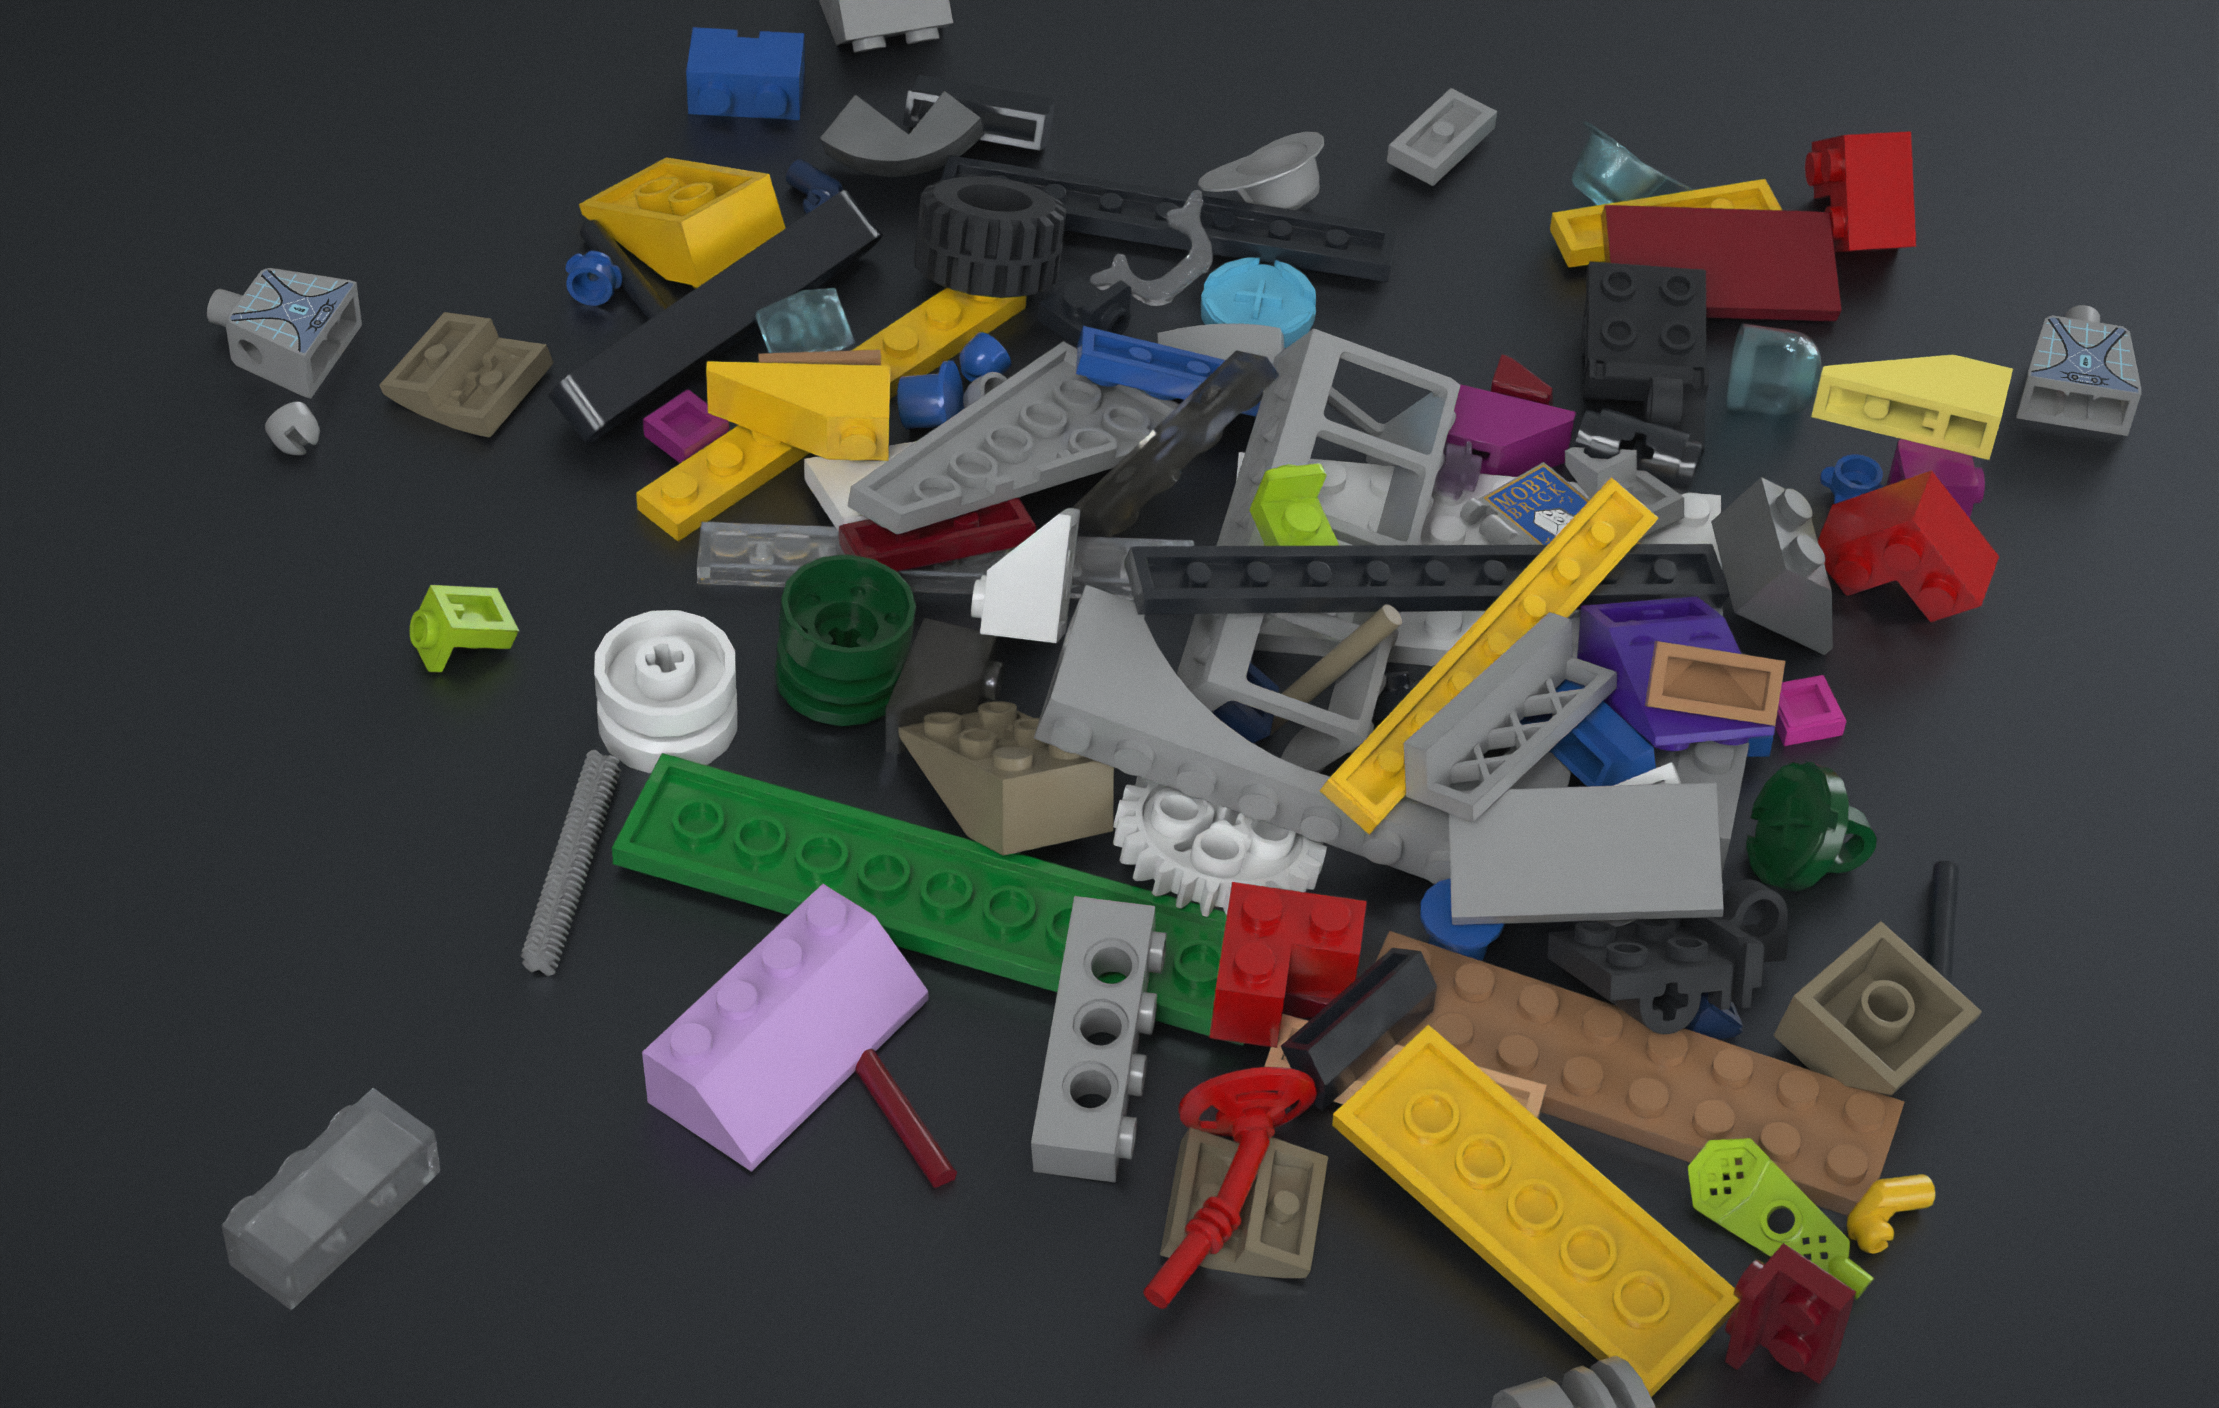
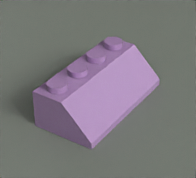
M822 884L642 1051L647 1101L752 1172L856 1071V1065L865 1050L873 1048L876 1051L929 1000L928 990L877 918Z

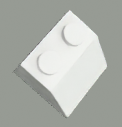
M1067 508L989 568L987 576L982 575L981 580L976 579L972 597L971 617L982 618L980 634L1057 643L1064 636L1067 627L1080 509Z

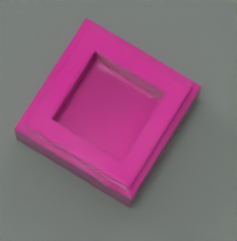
M1824 675L1782 682L1775 729L1784 746L1843 735L1846 719Z

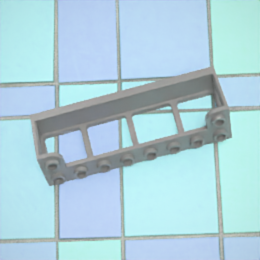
M1312 329L1274 358L1216 546H1265L1249 511L1264 473L1269 469L1286 464L1296 466L1308 465L1316 437L1366 454L1368 464L1395 466L1377 533L1326 515L1336 539L1351 545H1422L1420 536L1425 517L1430 512L1434 503V498L1431 495L1435 479L1445 461L1443 449L1447 434L1456 419L1454 408L1460 384L1442 374L1320 330ZM1341 358L1432 392L1389 422L1381 424L1332 387L1339 359ZM1326 403L1361 431L1326 419L1324 416ZM1355 612L1352 623L1326 613L1195 614L1177 676L1211 712L1228 701H1237L1304 725L1305 727L1289 742L1281 759L1306 770L1321 773L1328 764L1344 754H1352L1373 732L1374 723L1372 722L1374 709L1377 698L1386 684L1384 672L1390 650L1395 645L1399 632L1397 629L1394 630L1336 680L1328 711L1257 686L1247 680V671L1264 614L1343 641L1376 612Z

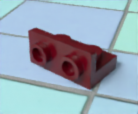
M1783 1243L1766 1264L1758 1259L1753 1261L1745 1270L1734 1289L1733 1295L1740 1299L1725 1327V1333L1731 1336L1725 1362L1738 1370L1761 1344L1770 1351L1775 1360L1783 1367L1794 1372H1802L1820 1384L1836 1364L1856 1291Z

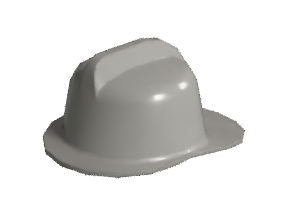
M1301 132L1285 136L1267 144L1249 156L1207 172L1199 179L1198 187L1204 191L1211 192L1235 190L1242 201L1246 203L1297 210L1315 198L1319 193V171L1316 156L1324 147V137L1318 132Z

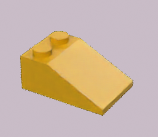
M668 157L579 204L583 216L588 220H597L614 240L663 278L669 281L692 285L694 289L786 228L769 174Z

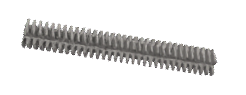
M591 750L586 754L587 758L584 760L585 764L582 766L583 770L578 778L579 782L574 791L575 795L572 797L573 801L570 803L571 807L568 809L569 813L566 815L567 819L562 827L561 838L558 840L559 844L556 846V851L553 854L554 857L551 860L553 863L549 866L550 870L545 878L544 889L541 891L542 895L537 903L538 908L535 910L536 914L532 918L531 928L528 930L529 934L524 942L525 947L520 955L525 959L522 964L530 972L540 970L547 976L556 973L554 969L558 968L556 963L560 961L558 956L563 953L561 951L564 948L562 943L566 942L567 939L565 937L569 934L566 930L571 928L569 925L573 922L571 917L575 915L573 911L577 909L576 904L579 903L577 898L581 896L579 892L583 890L581 885L585 884L583 879L587 877L586 872L589 871L588 866L591 865L589 860L593 859L594 847L597 846L596 841L600 838L597 835L602 832L600 830L603 827L602 822L605 821L604 816L607 815L606 810L609 809L607 804L612 801L610 798L613 797L612 792L617 784L616 779L619 778L618 773L621 772V769L616 765L620 762L618 758L612 755L603 756L596 750Z

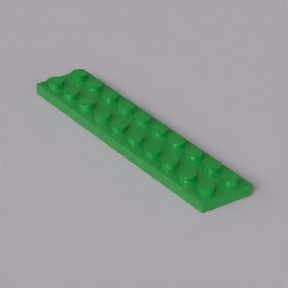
M664 753L660 755L612 846L613 865L790 915L814 891L824 884L874 915L898 947L1054 992L1058 991L1074 896L1155 906L1156 932L1167 933L1166 954L1162 974L1150 972L1147 993L1157 994L1155 1021L1210 1036L1215 990L1227 918L1224 911L1213 909L1208 917L1202 916L1199 904L1189 902L1180 909L1176 907V898L1171 896H1154L1152 891L1018 853L1003 856L976 841ZM1106 972L1097 979L1103 983L1115 984L1127 977L1119 972ZM1228 1041L1238 1045H1244V1043Z

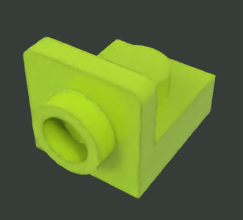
M1286 464L1269 469L1264 473L1249 511L1265 546H1339L1318 499V494L1327 476L1322 464L1299 466Z
M430 585L419 610L411 618L409 631L411 642L417 648L428 672H442L454 647L510 649L519 629L498 588Z

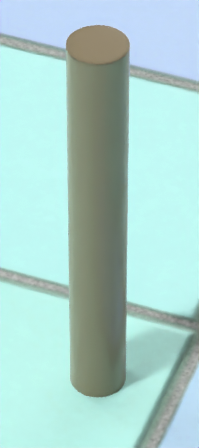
M1385 604L1281 694L1309 704L1402 624V618L1398 611L1391 605ZM1274 715L1270 736L1289 720Z

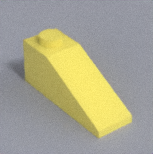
M1958 355L1823 366L1811 417L1990 460L2013 369Z

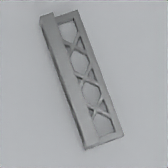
M1549 612L1403 743L1406 797L1474 822L1617 688V672L1573 657L1572 619ZM1565 679L1586 686L1583 689L1556 692L1555 690ZM1552 713L1553 716L1546 722L1521 725L1519 722L1528 716ZM1513 746L1517 748V751L1512 755L1485 759L1483 756L1488 750ZM1480 780L1481 783L1469 795L1449 788L1454 783Z

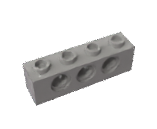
M1074 896L1031 1140L1033 1172L1116 1183L1119 1159H1132L1137 1118L1127 1117L1130 1095L1142 1096L1144 1090L1147 1055L1137 1054L1140 1033L1151 1035L1153 1033L1157 994L1147 993L1150 972L1162 974L1167 944V933L1156 932L1155 906ZM1106 972H1119L1127 977L1115 984L1103 983L1097 979ZM1098 1032L1110 1033L1117 1037L1114 1042L1101 1046L1094 1045L1086 1040L1089 1036ZM1086 1094H1098L1107 1099L1103 1105L1096 1108H1085L1075 1103L1079 1097Z

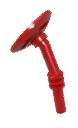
M1285 1067L1243 1069L1209 1079L1191 1089L1181 1099L1178 1111L1183 1125L1187 1128L1191 1127L1217 1136H1233L1234 1141L1239 1143V1146L1217 1196L1207 1198L1203 1203V1208H1200L1194 1214V1219H1191L1186 1224L1185 1233L1187 1236L1144 1288V1296L1154 1306L1165 1309L1209 1253L1217 1254L1223 1248V1244L1230 1239L1232 1232L1241 1225L1240 1211L1270 1146L1269 1139L1275 1134L1274 1128L1291 1121L1305 1112L1316 1099L1315 1082L1308 1074ZM1299 1100L1297 1106L1285 1114V1109ZM1210 1106L1219 1110L1215 1116L1216 1121L1199 1120L1201 1114Z

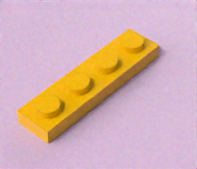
M1766 179L1553 212L1550 231L1568 268L1588 265L1589 261L1605 262L1601 214L1605 205L1782 210Z

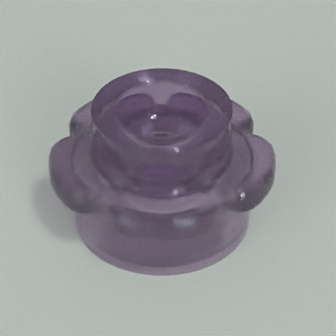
M1465 441L1464 446L1446 443L1443 451L1445 461L1438 472L1436 490L1453 494V500H1458L1464 490L1475 491L1481 470L1482 457L1472 455V443L1469 441Z

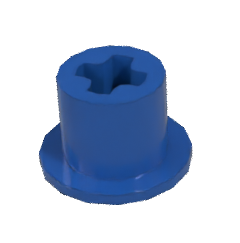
M943 361L938 374L901 376L898 383L897 402L900 420L905 429L938 427L965 408L963 405L964 392L962 381L954 361Z
M1451 878L1439 881L1429 888L1420 904V920L1429 934L1428 944L1476 960H1483L1488 944L1499 937L1505 926V923L1452 925Z

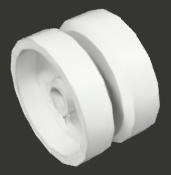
M680 610L649 611L627 618L606 633L595 652L594 676L596 696L598 698L599 735L610 754L630 768L652 773L662 753L708 765L728 749L737 732L735 650L723 630L704 617Z

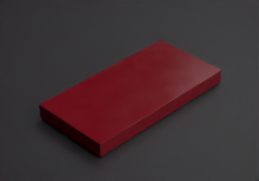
M1627 205L1604 206L1601 214L1605 263L1706 270V318L1837 321L1842 311L1830 212Z

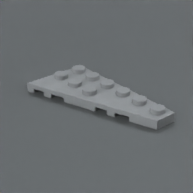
M1063 341L853 484L850 488L847 506L869 518L878 526L898 535L1204 440L1209 420L1173 400H1160L1150 396L1144 390L1120 384L1113 387L1098 385L1090 381L1086 376L1076 374L1077 349Z

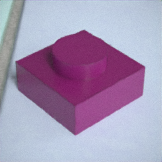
M687 389L643 419L644 436L676 461L682 463L729 432V421L709 414L707 403Z

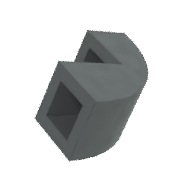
M945 91L910 134H907L857 95H854L821 136L820 140L825 154L842 165L867 174L899 177L925 173L945 165L949 155L961 156L981 138L984 132L980 117Z

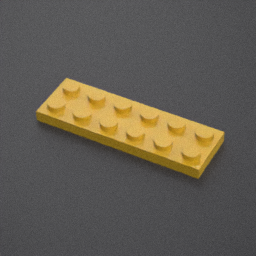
M1429 1024L1333 1113V1127L1598 1361L1613 1356H1618L1628 1361L1641 1377L1651 1397L1731 1317L1739 1305L1740 1299L1733 1295L1735 1288Z

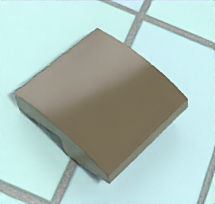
M444 312L380 383V388L385 396L421 416L457 430L491 437L554 363L546 344L499 338L493 321L490 318Z
M1191 1127L1188 1129L1180 1142L1160 1255L1168 1258L1172 1255L1187 1236L1185 1233L1186 1224L1191 1219H1194V1214L1200 1208H1203V1203L1207 1198L1217 1196L1239 1143ZM1271 1137L1269 1139L1270 1146L1240 1211L1241 1225L1232 1232L1230 1239L1223 1244V1248L1217 1254L1209 1253L1199 1266L1259 1277L1306 1278L1311 1271L1328 1156Z

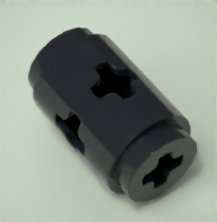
M1603 407L1601 413L1586 410L1574 447L1584 448V453L1591 458L1609 459L1620 454V450H1633L1636 442H1643L1647 446L1646 455L1652 459H1641L1637 470L1647 471L1682 495L1690 492L1704 443L1690 439L1691 432L1660 423H1647L1641 421L1638 417Z

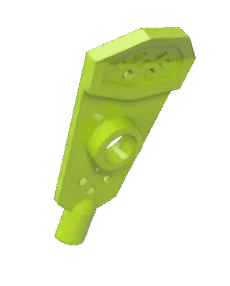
M1751 1138L1709 1140L1688 1165L1693 1208L1758 1250L1772 1257L1784 1243L1804 1257L1805 1255H1811V1262L1855 1290L1854 1298L1856 1300L1875 1279L1849 1258L1850 1240ZM1736 1160H1742V1165H1737ZM1743 1173L1744 1178L1738 1179V1174ZM1724 1175H1730V1180H1724ZM1725 1189H1731V1194H1726ZM1717 1190V1195H1712L1711 1191ZM1780 1208L1790 1210L1795 1217L1792 1229L1783 1234L1773 1232L1768 1224L1771 1213ZM1819 1237H1826V1242L1820 1243ZM1809 1238L1810 1244L1803 1245V1239ZM1821 1253H1827L1828 1259H1822Z

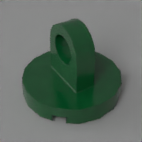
M1805 761L1806 763L1804 764L1792 762L1782 766L1764 784L1751 811L1750 818L1758 821L1755 837L1747 835L1746 843L1751 868L1763 883L1794 892L1813 886L1827 872L1843 873L1863 865L1872 856L1877 842V837L1864 813L1849 806V799L1843 780L1833 769ZM1846 834H1853L1847 842L1843 843Z

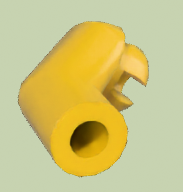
M1918 1174L1879 1179L1873 1182L1847 1216L1849 1238L1857 1240L1859 1248L1866 1253L1875 1254L1888 1247L1887 1241L1894 1238V1229L1887 1221L1896 1212L1929 1208L1935 1199V1188L1932 1180L1927 1175Z

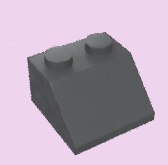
M1761 477L1711 521L1734 613L1825 655L1833 648L1832 591L1824 565L1825 555L1818 544L1811 519V506L1798 491L1791 488L1784 489Z

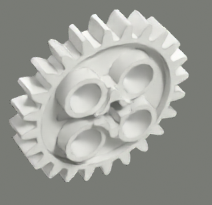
M1137 776L1135 786L1126 785L1123 798L1119 800L1113 825L1116 828L1113 844L1122 847L1120 862L1122 864H1136L1133 875L1135 881L1154 879L1155 883L1152 891L1154 896H1160L1172 891L1177 894L1176 907L1181 909L1190 901L1200 903L1202 916L1206 917L1210 915L1214 906L1223 907L1227 915L1232 882L1306 892V889L1314 890L1327 851V847L1323 845V842H1316L1294 831L1262 820L1249 818L1243 813L1201 798L1188 796L1179 790Z

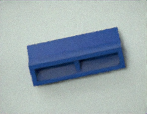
M1565 679L1555 690L1556 692L1583 689L1586 686ZM1604 701L1550 750L1587 787L1614 786L1656 769L1654 747ZM1552 713L1528 716L1519 722L1522 725L1546 722L1553 716Z

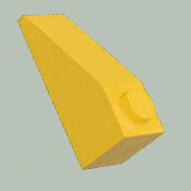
M707 361V406L709 414L825 459L889 460L890 366Z

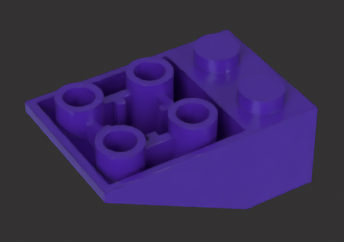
M1699 597L1581 606L1577 658L1617 672V688L1603 701L1644 736L1652 746L1661 750L1681 751L1689 748L1690 743L1714 741L1724 745H1743L1749 741V737L1775 734V726L1645 706L1655 641L1741 654L1725 618Z

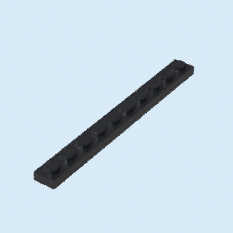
M1636 544L1576 610H1581V606L1696 596L1713 609L1722 608L1730 594L1713 544ZM1547 545L1131 546L1124 565L1138 615L1377 612L1385 604L1391 605L1398 612L1486 611Z

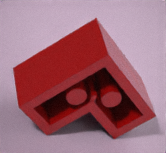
M1911 131L1850 134L1812 142V152L1807 154L1805 160V175L1808 185L1814 186V198H1830L1831 206H1827L1825 212H1830L1834 252L1916 247Z
M1932 470L1833 504L1818 538V544L1825 555V569L1846 596L1897 580L1930 622L1981 607L1999 559L1996 551Z
M1232 882L1209 1038L1277 1048L1285 992L1329 999L1336 998L1356 980L1367 901Z

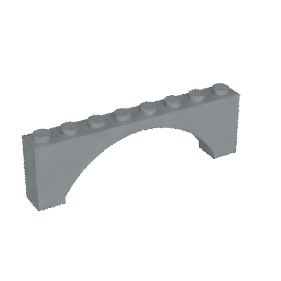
M1088 585L1085 586L1070 621L1034 739L1056 746L1062 751L1076 753L1118 768L1126 774L1140 776L1171 787L1188 796L1201 798L1235 810L1249 818L1262 820L1294 831L1313 841L1324 842L1366 857L1374 863L1388 865L1427 879L1434 884L1450 879L1448 812L1413 800L1405 795L1369 835L1319 791L1330 776L1306 770L1270 754L1239 735L1205 707L1176 675L1158 648L1144 620L1145 615H1138L1135 602ZM1516 746L1508 747L1502 756L1512 755L1517 751ZM1548 752L1509 789L1568 787L1571 771L1556 756ZM1480 780L1454 783L1449 788L1457 791L1474 790L1481 783Z

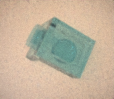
M835 288L800 291L758 310L755 315L769 353L839 351L855 344Z

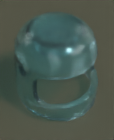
M1750 324L1740 325L1730 367L1726 399L1727 411L1741 412L1745 410L1790 416L1806 409L1815 398L1822 371L1821 355L1816 343L1804 333L1793 330ZM1756 394H1781L1783 398L1781 404H1778Z

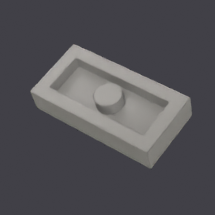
M1450 88L1389 144L1387 163L1434 186L1495 129L1497 111Z

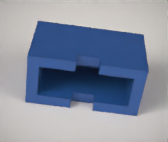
M693 27L686 69L688 114L800 120L805 82L804 33L760 31L759 38L738 37V30Z

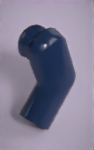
M802 159L793 162L786 174L787 184L807 195V199H803V208L806 214L843 191L839 181Z

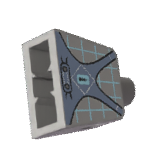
M274 268L261 270L244 295L223 289L215 290L207 307L208 321L226 327L230 357L236 366L310 399L362 326L357 282Z
M2086 305L2072 307L2066 312L2065 317L2052 315L2045 318L2020 397L2016 418L2128 436L2141 396V384L2130 331L2123 326L2100 323L2098 311Z

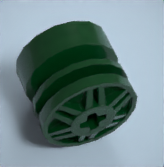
M849 554L825 556L802 565L786 581L780 605L778 627L780 636L776 648L777 658L774 675L779 693L797 712L814 721L837 726L867 724L888 714L902 699L907 681L910 659L909 647L913 635L916 604L911 587L895 570L870 558Z

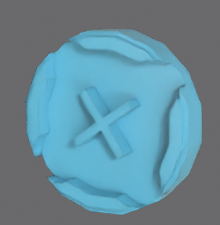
M1246 257L1224 263L1209 274L1204 283L1200 303L1201 319L1205 325L1255 324L1277 327L1281 329L1284 335V348L1289 347L1310 331L1316 315L1315 289L1306 275L1291 265L1276 260L1274 266L1259 264L1260 258Z

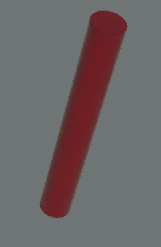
M873 1048L865 1050L856 1065V1073L932 1186L937 1188L955 1180L957 1171Z

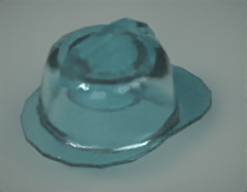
M1583 122V126L1591 134L1578 158L1577 166L1572 175V182L1577 189L1595 204L1603 205L1647 198L1666 180H1670L1690 191L1695 190L1643 163L1603 131L1588 122Z

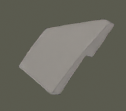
M1572 447L1565 450V466L1590 498L1612 477L1659 518L1644 536L1684 518V497L1647 471L1637 470V450H1620V454L1609 459L1591 458L1584 453V448Z

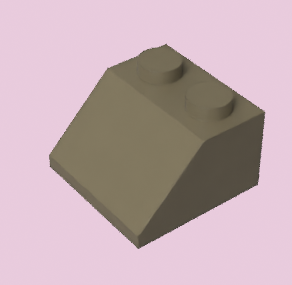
M1880 921L1793 996L1773 1036L1811 1071L1835 1078L1848 1087L1893 1095L1974 1023L1982 1011Z

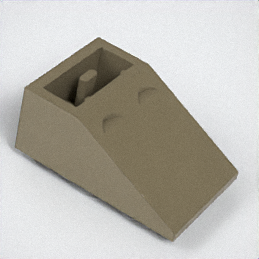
M1003 701L986 702L979 705L978 712L963 715L951 712L931 713L924 716L923 723L899 727V738L967 837L1003 856L1113 831L1114 767L1076 753L1062 751L1056 746L1034 739L1040 718H1032L1017 711V706L1013 703Z

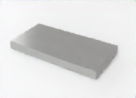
M1717 782L1508 789L1474 822L1449 813L1452 925L1723 917ZM1473 790L1460 791V792H1463V793L1469 795Z

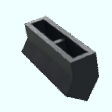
M918 75L913 89L908 90L903 126L915 128L945 91L980 117L984 132L980 140L1042 150L1046 147L1053 128L1054 99L924 75Z
M1391 948L1281 1045L1291 1069L1302 1071L1314 1080L1317 1096L1313 1104L1321 1111L1433 1012L1437 984L1421 951Z

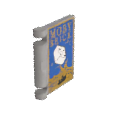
M1543 462L1481 498L1470 499L1462 507L1460 517L1469 525H1473L1483 515L1487 514L1488 517L1483 520L1479 527V533L1493 545H1548L1587 504L1589 499Z

